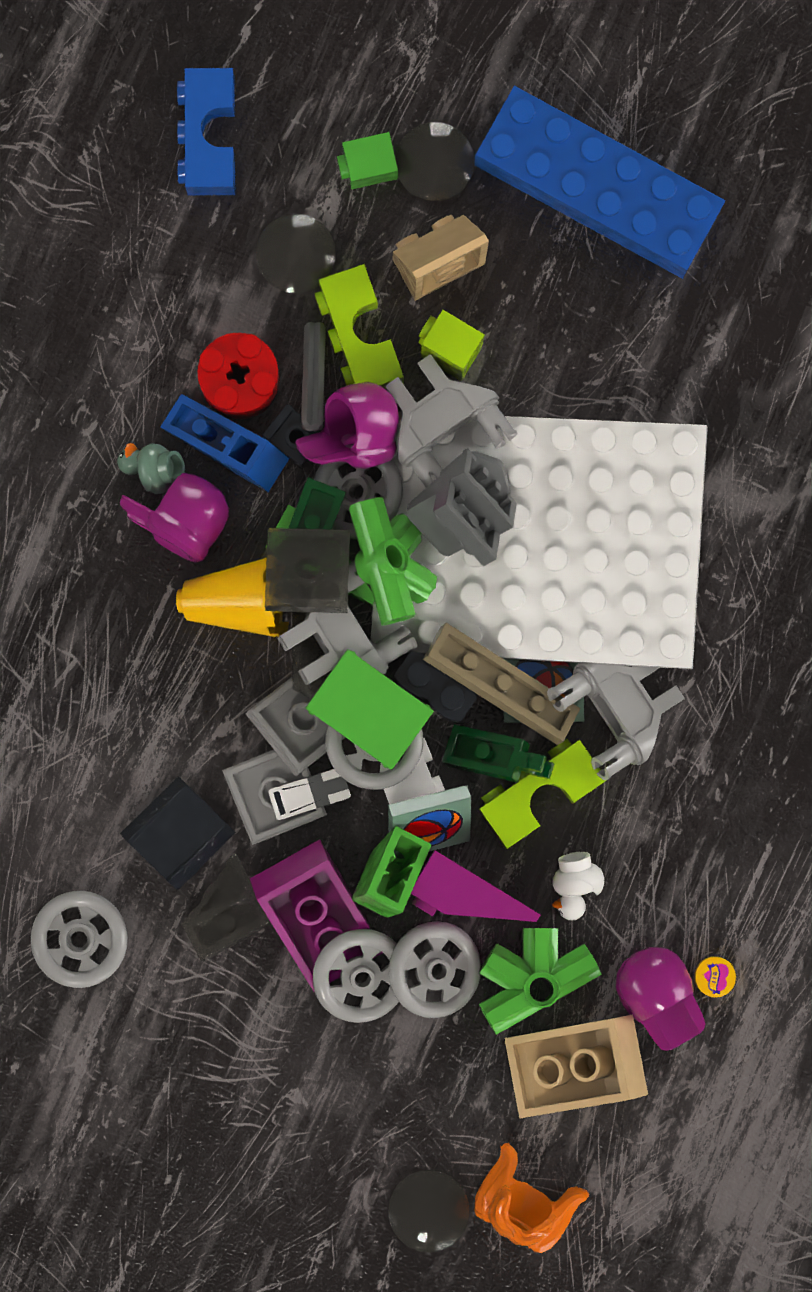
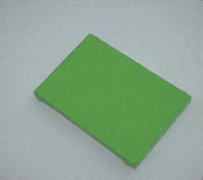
M348 649L305 707L310 715H315L381 762L384 768H389L390 770L395 767L434 712L428 704H423L358 657L356 652Z

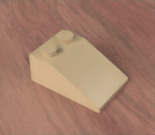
M453 215L446 216L435 222L431 226L433 231L419 238L418 234L415 233L396 244L398 249L393 251V261L415 301L485 264L489 240L485 233L465 215L454 219Z
M633 1014L504 1038L519 1118L615 1103L648 1095Z

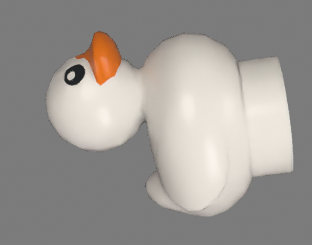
M588 852L569 853L558 859L560 869L555 873L552 884L554 890L559 895H562V897L554 901L552 906L557 908L560 915L567 920H577L584 914L586 904L581 895L590 892L599 895L604 887L603 872L597 865L591 863V857Z

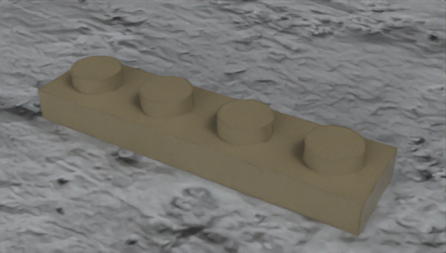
M448 623L440 627L423 658L427 663L556 745L564 742L581 709L572 704L563 712L557 711L553 704L564 697L558 696L549 701L547 691L550 688Z

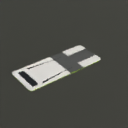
M335 769L275 787L268 791L277 820L345 800L351 796L346 780Z

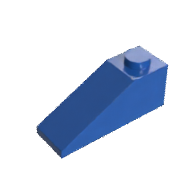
M183 394L179 396L160 427L218 464L267 492L270 491L290 459L268 440Z

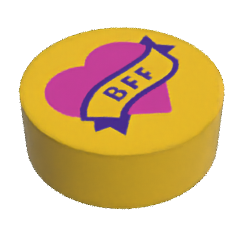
M712 956L703 959L697 965L694 980L697 988L703 994L710 997H722L728 994L734 987L736 973L729 961L721 957Z

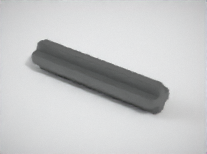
M308 322L304 326L301 427L307 432H318L323 428L326 326L321 322Z

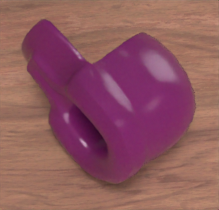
M364 382L344 386L331 394L325 406V427L323 430L297 439V449L306 459L321 465L333 462H347L355 468L367 469L385 464L392 460L397 451L395 438L399 424L398 405L388 390L375 383ZM354 444L352 448L346 447V445Z
M182 473L177 477L155 511L125 495H122L120 499V506L127 512V517L130 521L151 532L155 541L161 546L191 562H200L205 559L209 548L217 540L229 517V507L223 493L207 480L188 473Z
M648 947L632 954L622 963L616 974L615 986L620 1002L628 1014H633L634 1019L644 1025L660 1049L665 1051L672 1050L704 1030L705 1020L693 996L692 979L684 962L676 953L666 947Z

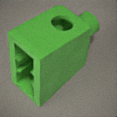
M395 826L373 849L354 891L352 900L387 918L401 914L404 911L432 844ZM393 851L400 852L405 858H396Z

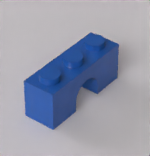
M185 68V81L177 82L178 105H185V120H178L177 123L178 144H185V159L178 160V184H185L187 195H235V153L233 147H216L209 144L203 137L207 124L213 119L235 117V77L233 68Z

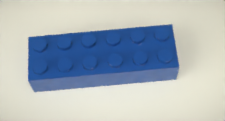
M516 86L512 88L475 155L474 165L682 279L726 201Z

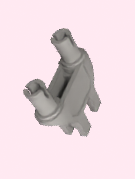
M431 354L417 363L435 388L434 391L416 403L399 377L385 386L403 411L398 449L399 462L403 466H411L426 488L434 482L431 475H435L438 478L443 470L431 453L433 447L469 421L478 420L496 448L506 444L498 432V428L503 431L509 441L518 434L498 408L499 396L495 391L449 380Z
M355 561L333 574L330 572L319 574L311 594L304 621L277 637L285 651L312 635L320 645L325 655L298 671L306 685L333 670L347 649L356 652L358 657L384 675L389 668L388 664L418 646L414 637L398 645V641L411 634L405 625L400 626L399 629L376 643L369 641L345 602L346 594L365 583L359 575H355Z
M581 662L575 666L572 676L555 687L548 689L549 701H552L561 694L565 695L564 698L553 704V707L560 712H563L567 707L584 696H589L617 739V744L600 755L593 757L591 760L594 770L606 762L609 763L606 768L596 773L601 779H610L612 775L629 764L641 765L646 762L651 755L656 741L661 714L685 699L677 685L654 700L650 698L640 681L661 667H629L617 664Z

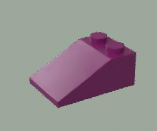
M320 839L250 878L257 901L313 992H315L313 987V970L322 949L333 938L344 932L356 929L372 930L360 907L352 900L353 895ZM360 945L343 951L346 961L363 955ZM381 951V952L378 953L376 956H374L372 959H374L375 957L381 955L383 952ZM341 970L329 971V983L340 978Z
M435 850L420 872L411 892L412 895L416 896L412 904L431 916H434L435 912L439 910L443 914L532 922H537L540 917L539 913Z

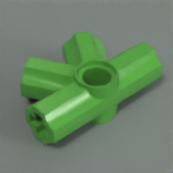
M383 497L372 498L350 505L349 511L361 550L356 554L355 568L362 581L371 586L381 626L415 617L416 613L412 601L419 604L428 600L429 595L436 588L437 576L431 570L410 558L411 554L422 542L421 532L404 513L393 517L389 521Z
M523 928L522 958L496 943L483 963L479 974L504 988V990L479 1003V1006L495 1035L537 1011L551 1006L558 999L602 974L585 944L558 958V928ZM541 977L549 982L551 989L549 996L545 1000L537 1001L530 994V985L535 979Z

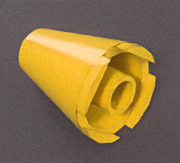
M270 556L186 580L182 589H178L176 593L177 610L179 613L184 614L187 621L279 637L287 632L289 622H282L283 611L291 610L290 589L282 587L280 584L286 566L278 567V564L283 559L280 556Z

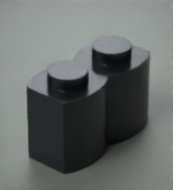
M411 651L394 674L398 685L415 698L427 700L432 710L443 719L453 723H460L476 701V694L424 661V654Z

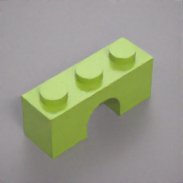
M365 264L319 279L321 291L314 293L321 315H330L334 328L327 330L334 352H343L347 366L340 369L346 386L355 383L371 382L387 389L385 386L397 377L404 383V376L391 339L378 344H367L361 341L353 330L359 316L378 309V302Z
M566 739L548 751L552 758L549 762L555 764L550 779L540 778L521 771L519 782L506 791L500 784L481 797L485 805L478 810L505 849H508L540 827L530 808L531 797L539 787L544 785L556 786L565 793L571 803H575L607 781L601 779L596 774L601 770L599 767L595 770L593 769L591 764L592 757L580 740L572 745Z

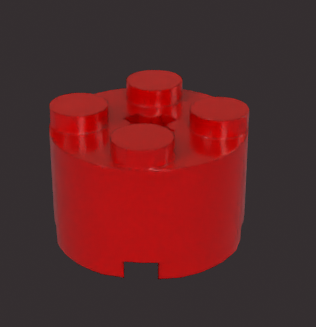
M229 333L211 342L200 355L197 371L198 382L207 403L217 412L235 419H248L261 414L270 406L279 388V369L272 350L257 336L246 333ZM240 368L242 372L249 371V373L244 375L245 382L243 384H238L235 379L228 380L233 376L234 369Z

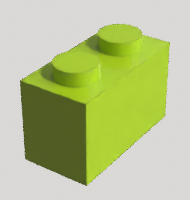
M442 310L437 319L433 316L429 317L419 334L421 338L418 343L422 345L421 357L424 359L431 354L443 371L462 381L482 349L485 334Z

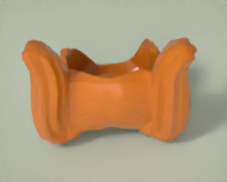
M504 1143L500 1147L501 1155L498 1161L487 1174L475 1196V1214L485 1222L491 1223L501 1236L508 1238L514 1244L528 1246L534 1252L543 1253L551 1249L558 1242L574 1212L582 1202L587 1200L589 1193L587 1190L577 1186L570 1187L554 1202L528 1183L514 1179L518 1155L509 1143Z

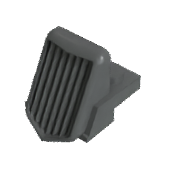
M467 448L440 472V476L408 504L406 516L440 554L451 556L464 549L467 554L473 555L484 567L497 558L500 534L513 528L517 503L510 496V485L503 462L486 454L470 451Z

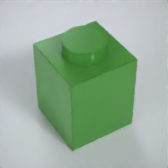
M389 132L342 142L344 155L337 156L341 179L349 178L351 189L398 179V168Z

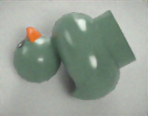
M128 443L117 458L119 469L128 475L138 473L145 490L153 494L167 492L177 477L185 473V465L180 453L169 451L160 444L151 443L138 450L135 444Z

